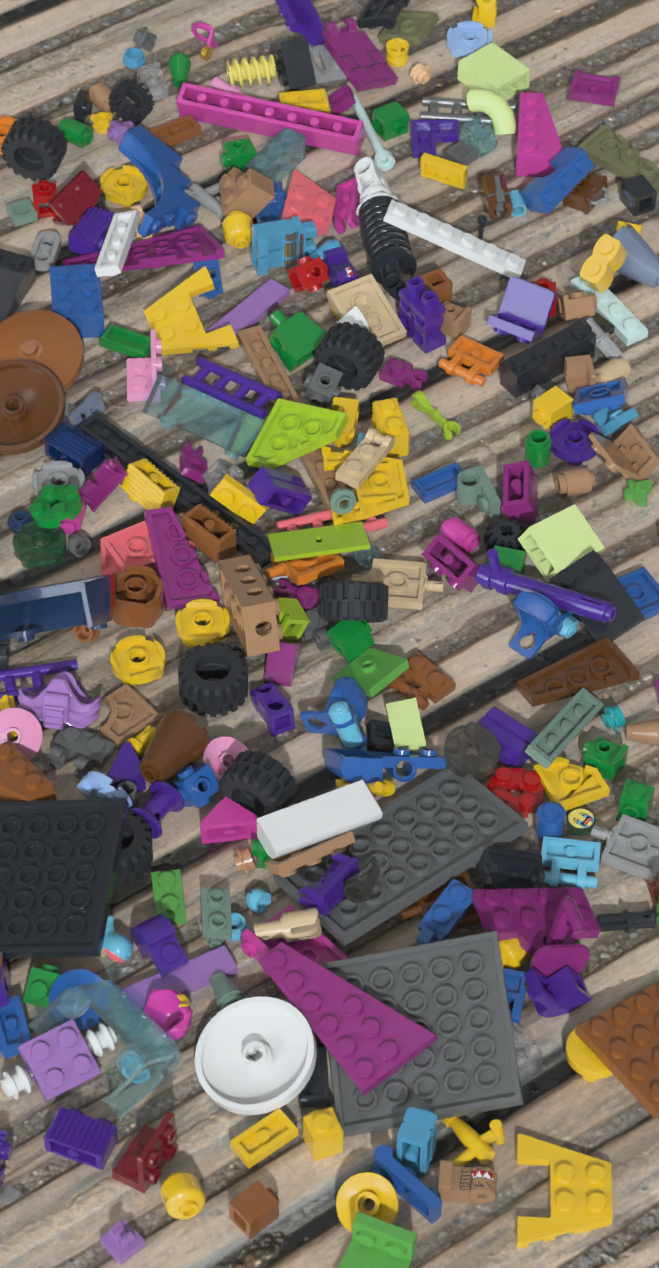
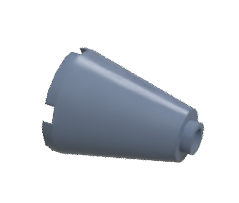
M627 224V228L623 226L613 236V238L622 243L627 251L625 262L616 273L653 289L659 286V257L630 224Z

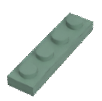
M582 687L529 744L524 752L547 770L599 713L604 704Z

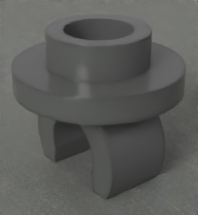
M144 27L142 30L138 29L132 40L135 42L134 47L140 48L142 46L144 50L151 52L155 46L154 42L157 36L153 33H147V27Z

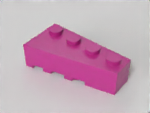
M520 92L516 176L543 178L555 171L550 162L563 148L544 93Z

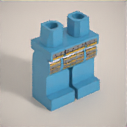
M299 216L291 217V220L284 219L252 225L251 262L257 275H267L268 269L298 265V259L311 255L316 250V245L313 239H306L317 237V228L314 222L302 223Z

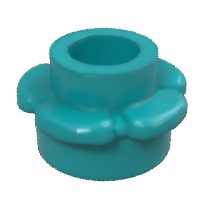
M617 705L604 707V714L601 715L603 724L608 730L613 728L614 731L618 732L619 728L626 724L621 709Z

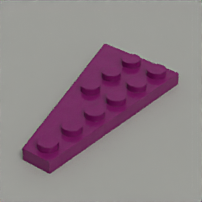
M199 224L132 242L122 271L160 268L168 265L226 258L225 250ZM101 251L63 260L62 264L63 266L96 264Z
M283 942L258 959L261 967L291 1005L305 1017L314 1034L364 1096L438 1040L435 1034Z

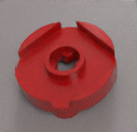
M500 767L488 782L487 789L523 819L528 818V814L534 811L536 813L538 807L543 804L544 787L540 781L539 774L534 771ZM516 790L521 793L517 797H513L510 791Z

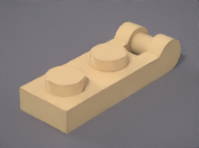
M371 427L367 431L365 438L336 471L335 480L358 490L391 451L395 443V437L388 434L386 436L381 435L379 430Z

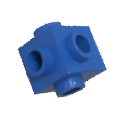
M209 763L186 766L177 772L178 777L170 782L171 786L181 794L184 800V807H203L211 801L210 796L220 789L218 787L219 781Z

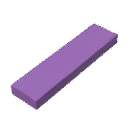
M270 279L211 326L206 333L231 324L237 338V331L251 328L290 296V289Z
M224 945L189 960L187 965L164 977H161L158 973L117 991V998L128 1017L133 1019L143 1014L147 998L154 988L159 990L174 989L186 996L211 985V977L218 972H224L227 977L237 974L238 966Z

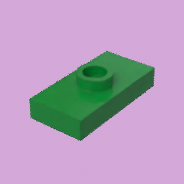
M110 324L100 337L99 346L134 358H147L151 352V337Z

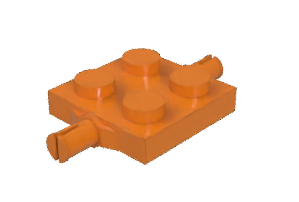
M271 553V562L275 566L265 569V575L269 580L285 575L296 585L300 586L343 570L345 565L344 559L338 555L340 553L274 562Z

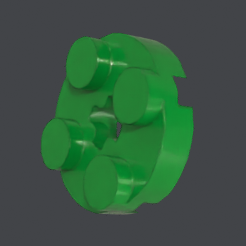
M48 484L42 487L40 490L41 494L34 499L29 507V512L39 527L47 529L62 526L60 521L66 518L71 521L77 517L83 508V500L75 485L55 486L54 484Z

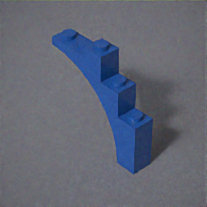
M141 125L127 130L118 150L143 174L154 197V208L145 214L137 233L145 238L153 233L157 234L167 226L171 227L173 225L178 230L186 226H192L198 218L197 212L201 204L184 192V190L189 189L192 181L180 172L181 168L179 166L183 158Z

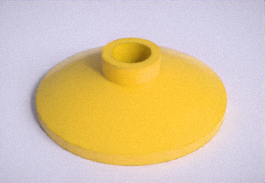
M369 1172L356 1174L346 1180L338 1192L336 1199L337 1214L343 1226L351 1233L353 1231V1220L357 1212L390 1224L394 1223L398 1214L399 1200L395 1188L386 1178L379 1174ZM369 1198L375 1202V1207L371 1211L365 1206V1202Z

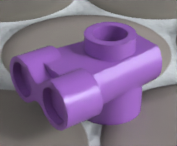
M130 120L125 122L111 121L107 129L109 140L111 142L116 141L120 146L126 131L135 127L133 122Z

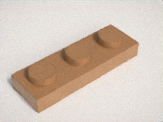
M347 831L278 858L267 860L265 864L268 873L279 875L282 878L295 874L297 868L303 865L312 866L322 861L321 857L346 851V846L356 841L353 832Z

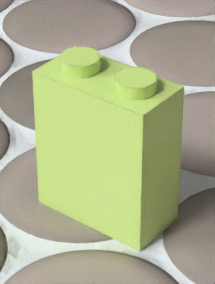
M492 42L458 61L457 80L470 89L492 90L508 100L529 88L530 69Z
M575 504L530 526L518 538L547 583L550 582V578L592 550L599 554L605 548Z

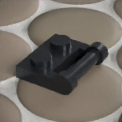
M369 0L356 20L358 28L375 29L383 26L386 29H393L403 8L408 6L410 0Z

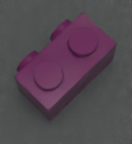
M529 460L504 465L503 479L501 481L503 490L501 508L503 515H507L510 521L518 519L519 524L538 521V478Z
M437 534L421 555L431 562L429 567L440 576L443 573L449 577L447 582L455 589L460 591L464 588L472 592L478 585L476 583V574L480 565L450 540Z

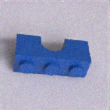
M564 147L550 162L555 171L546 177L534 178L520 192L530 212L549 214L594 168L584 148Z

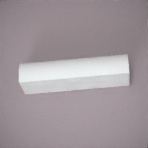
M360 780L257 818V837L266 853L272 859L380 820L383 812L364 781Z

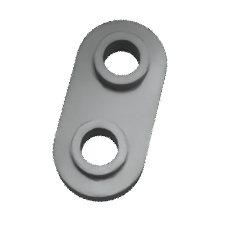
M44 231L36 237L30 253V257L34 258L35 270L47 271L49 267H54L61 249V237L58 233Z

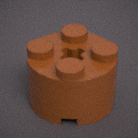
M143 565L128 566L125 571L119 574L117 571L114 573L117 589L113 621L116 624L127 627L152 628L164 611L162 579L156 575V571Z

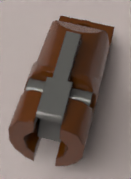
M501 171L477 173V183L484 212H488L492 219L497 220L496 212L500 211L503 218L507 219L513 212V205L504 173H501Z

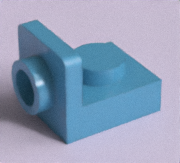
M634 407L626 412L622 408L618 411L616 409L608 410V408H603L593 414L595 422L605 437L639 416Z

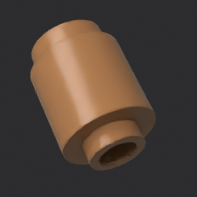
M103 82L94 84L89 89L90 101L101 112H111L113 106H109L108 102L110 100L108 97L112 90Z
M586 466L561 471L560 474L555 475L558 495L568 497L591 492L592 487L595 486L593 471H589Z

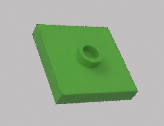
M370 647L333 676L332 679L335 685L339 677H352L358 682L365 695L372 698L410 666L406 658Z

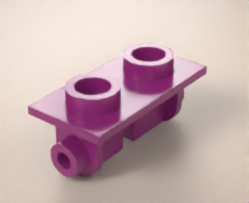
M116 457L114 459L110 458L108 461L105 460L101 467L93 474L96 479L94 481L89 479L79 489L81 497L88 504L92 512L97 510L128 475Z

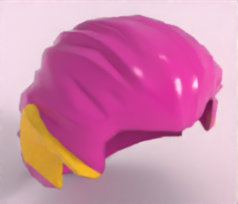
M154 988L151 990L143 1012V1022L149 1029V1033L154 1034L155 1038H159V1041L163 1040L164 1042H175L183 1038L192 1024L193 1011L190 1008L191 1002L184 994L174 989L159 990Z

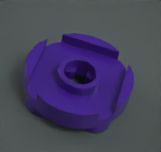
M570 419L562 420L551 429V452L559 459L567 461L571 466H580L583 462L591 460L598 454L591 447L593 442L588 436L591 432L600 435L599 429L591 422L583 419H578V422H570ZM577 439L580 440L579 442H571V441H570V440H574V441H575V440H577Z

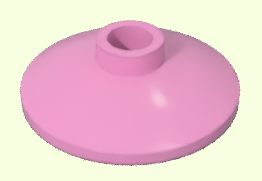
M8 708L0 711V745L9 740V732L15 731L18 734V739L15 742H10L28 760L32 759L38 753L43 741V731L40 722L32 713L25 709Z
M225 736L213 739L205 748L203 762L204 764L209 763L218 781H220V778L240 752H245V750L249 749L237 739Z

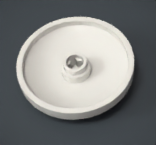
M262 996L239 1000L218 1012L202 1031L195 1052L197 1077L208 1096L216 1104L228 1111L242 1115H258L274 1111L293 1100L308 1083L317 1058L315 1036L301 1012L283 1000Z

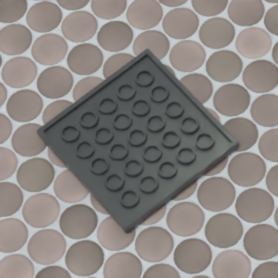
M497 931L319 964L435 1034L438 1039L365 1096L329 1052L336 1116L344 1132L343 1137L400 1127L408 1107L426 1108L438 1116L437 1120L524 1104L500 940Z

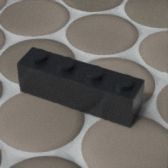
M581 320L501 362L500 384L511 395L518 398L533 390L537 383L542 385L564 373L565 357L582 355L594 357L597 334Z

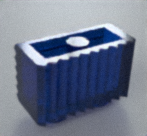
M62 422L58 428L56 427L55 430H52L44 438L45 454L47 457L49 456L54 461L72 463V466L78 471L79 468L83 471L85 477L105 460L103 443L96 437L91 438L84 434L78 426L72 427L66 422Z

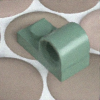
M480 465L461 471L457 476L456 498L459 503L463 505L478 504L482 513L485 512L489 522L495 521L496 518L500 520L501 501L483 466Z

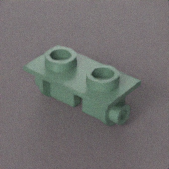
M201 887L202 938H206L209 947L213 949L219 948L224 939H232L230 889Z

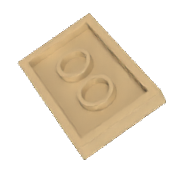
M372 274L327 291L326 297L340 319L357 306L369 325L370 333H374L377 336L376 339L383 346L406 337V329Z

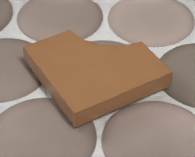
M126 683L105 697V704L111 714L108 721L101 727V735L115 743V748L119 751L125 741L136 737L147 725H151V728L158 725L162 715Z

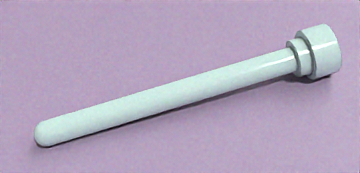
M354 94L356 103L352 107L358 119L364 122L365 133L376 153L374 162L382 171H388L395 165V159L390 151L383 148L358 96Z

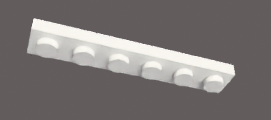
M391 200L383 221L509 278H520L526 262L525 259L500 249L494 244L478 239L472 234L458 230L450 224L436 220L428 214L421 213L403 203Z

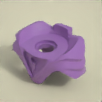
M62 671L40 692L33 693L23 686L19 687L18 700L20 705H18V708L29 711L38 721H44L43 726L45 728L62 730L64 724L78 729H84L99 718L98 711L101 708L100 701L103 696H99L95 700L88 698L78 686L74 676L70 672Z

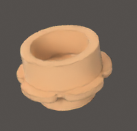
M418 63L411 70L410 78L413 79L416 85L427 83L431 78V67Z

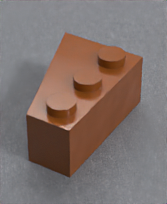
M9 740L0 745V802L57 800L54 785Z

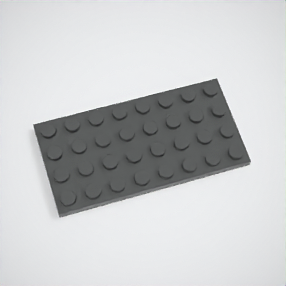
M453 763L381 807L383 816L380 820L350 830L353 832L356 842L347 845V850L341 854L358 859L360 880L326 917L319 914L320 923L341 944L346 946L478 863L489 845L503 847L529 831L528 822L457 763ZM328 854L321 857L322 861L312 866L303 865L297 868V872L291 876L282 878L279 875L273 874L274 882L300 905L299 898L302 895H306L300 889L303 886L312 888L330 869V865L333 862H340L335 861L331 858L332 855Z

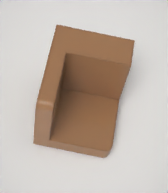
M590 355L565 357L563 376L569 396H575L576 388L596 384V373Z

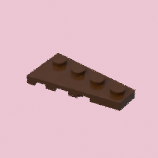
M605 637L517 681L516 689L534 707L573 697L582 687L588 692L639 680L640 672L608 637Z

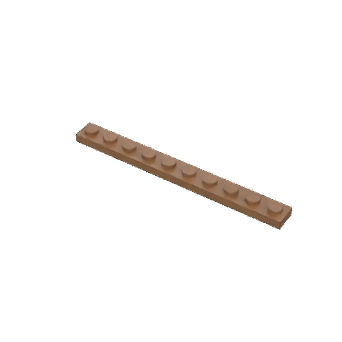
M261 325L237 331V340L259 382L282 392L281 399L302 403ZM270 399L269 401L272 407H274L276 401ZM321 448L299 458L326 510L331 509L329 503L331 494L338 488L347 489L344 483L335 480L337 470H323ZM342 500L340 503H346L347 500Z

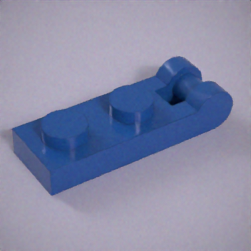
M388 1145L376 1147L374 1151V1172L386 1178L393 1185L397 1194L431 1224H434L441 1217L442 1199L438 1192L431 1187L427 1188L419 1181L417 1174L411 1168H405L393 1158L391 1147Z

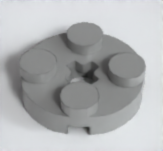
M67 461L48 462L43 465L41 471L38 473L36 471L32 477L34 495L36 497L40 495V490L45 485L54 484L59 486L56 485L57 481H61L63 485H75L79 490L85 484L84 473L80 468L78 471L72 466V463Z

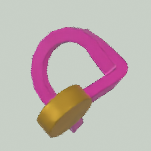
M194 22L191 27L193 35L207 43L202 48L201 59L209 61L212 56V50L219 46L218 42L213 40V27L202 22ZM200 28L210 32L209 37L201 36L196 29Z

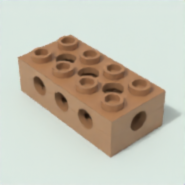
M250 555L219 560L223 606L229 612L230 622L247 657L280 651L279 640L283 639L281 624L277 623L276 615H280V606L278 599H274L271 586H267L265 575H261L259 564H255Z

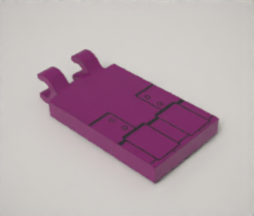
M353 17L344 18L347 26L341 27L340 33H338V27L334 21L325 22L328 30L321 32L325 39L324 46L357 92L396 85L398 76L365 31L358 32L357 23Z

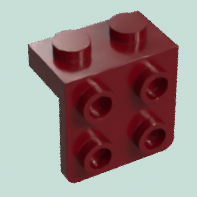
M81 170L48 203L57 214L52 219L55 225L73 226L77 224L83 217L82 213L99 202L100 199L98 197L103 191L85 170Z

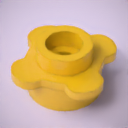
M111 112L92 114L90 121L93 122V129L100 134L107 133L109 123L113 121V114Z

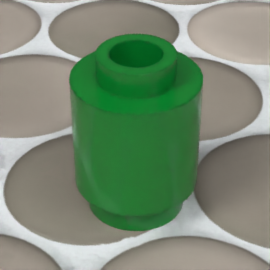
M63 118L58 125L59 132L65 136V141L79 148H85L91 144L94 137L91 126L73 118Z
M541 429L533 430L525 440L524 461L529 460L534 468L545 467L550 462L552 441L546 431Z

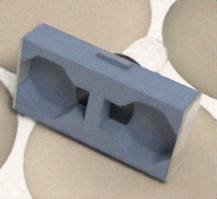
M94 391L82 403L77 405L66 403L65 412L70 413L68 419L73 433L79 434L78 426L94 414L98 413L100 415L105 410L101 394Z

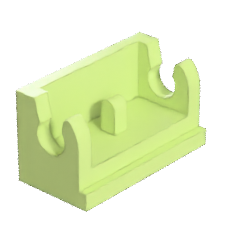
M416 698L387 703L386 708L395 748H408L411 750L410 753H420L421 748H427Z

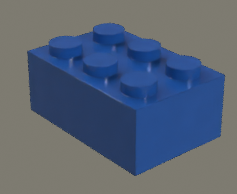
M96 264L49 267L52 312L69 320L78 331L80 338L101 337L105 332L100 277H97L95 272Z

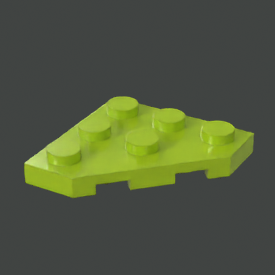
M278 398L245 460L249 466L275 469L338 440L349 420L348 416L344 412Z

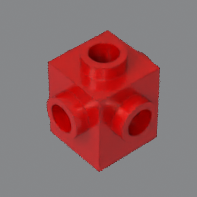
M311 255L298 259V265L286 270L295 293L308 289L309 293L323 288V282L330 280L328 277V267L321 257L312 259Z

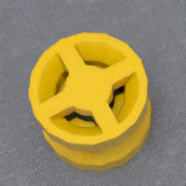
M401 38L390 39L386 43L387 63L393 67L406 65L408 63V42Z

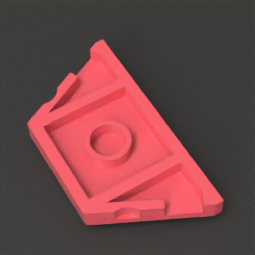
M293 170L281 220H291V217L299 216L302 223L314 222L317 228V236H327L336 198L297 170Z
M145 521L100 539L101 576L114 574L117 571L119 574L131 565L156 568ZM188 540L190 547L195 551V544Z

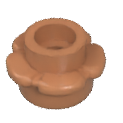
M239 847L237 848L238 854L233 855L235 864L239 872L244 870L249 875V871L257 868L249 847L243 849Z

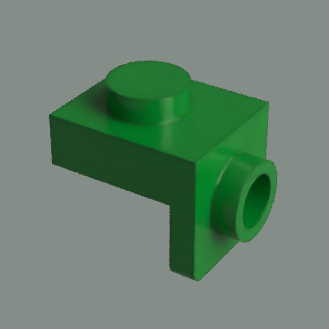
M42 964L41 969L31 967L22 1002L50 1009L49 993L53 983L61 976V974H58L60 968L47 964Z

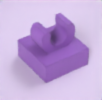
M124 1219L118 1221L109 1228L106 1234L100 1237V1244L122 1265L145 1247V1240Z

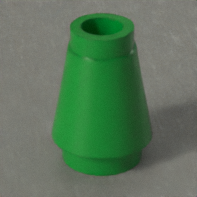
M176 53L171 57L168 64L173 86L181 89L183 82L187 83L192 63L186 54Z

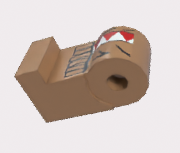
M440 1160L438 1194L442 1202L474 1204L490 1203L496 1199L497 1173L493 1169L487 1167L453 1166L452 1161Z

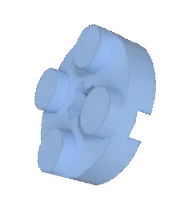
M475 21L457 23L456 28L452 29L451 27L447 32V46L451 50V55L456 58L467 57L493 41L492 31L489 28L487 31L483 28V24Z
M90 771L76 786L86 799L126 798L129 803L128 810L132 808V801L126 791L121 786L116 790L110 785L113 780L102 773Z

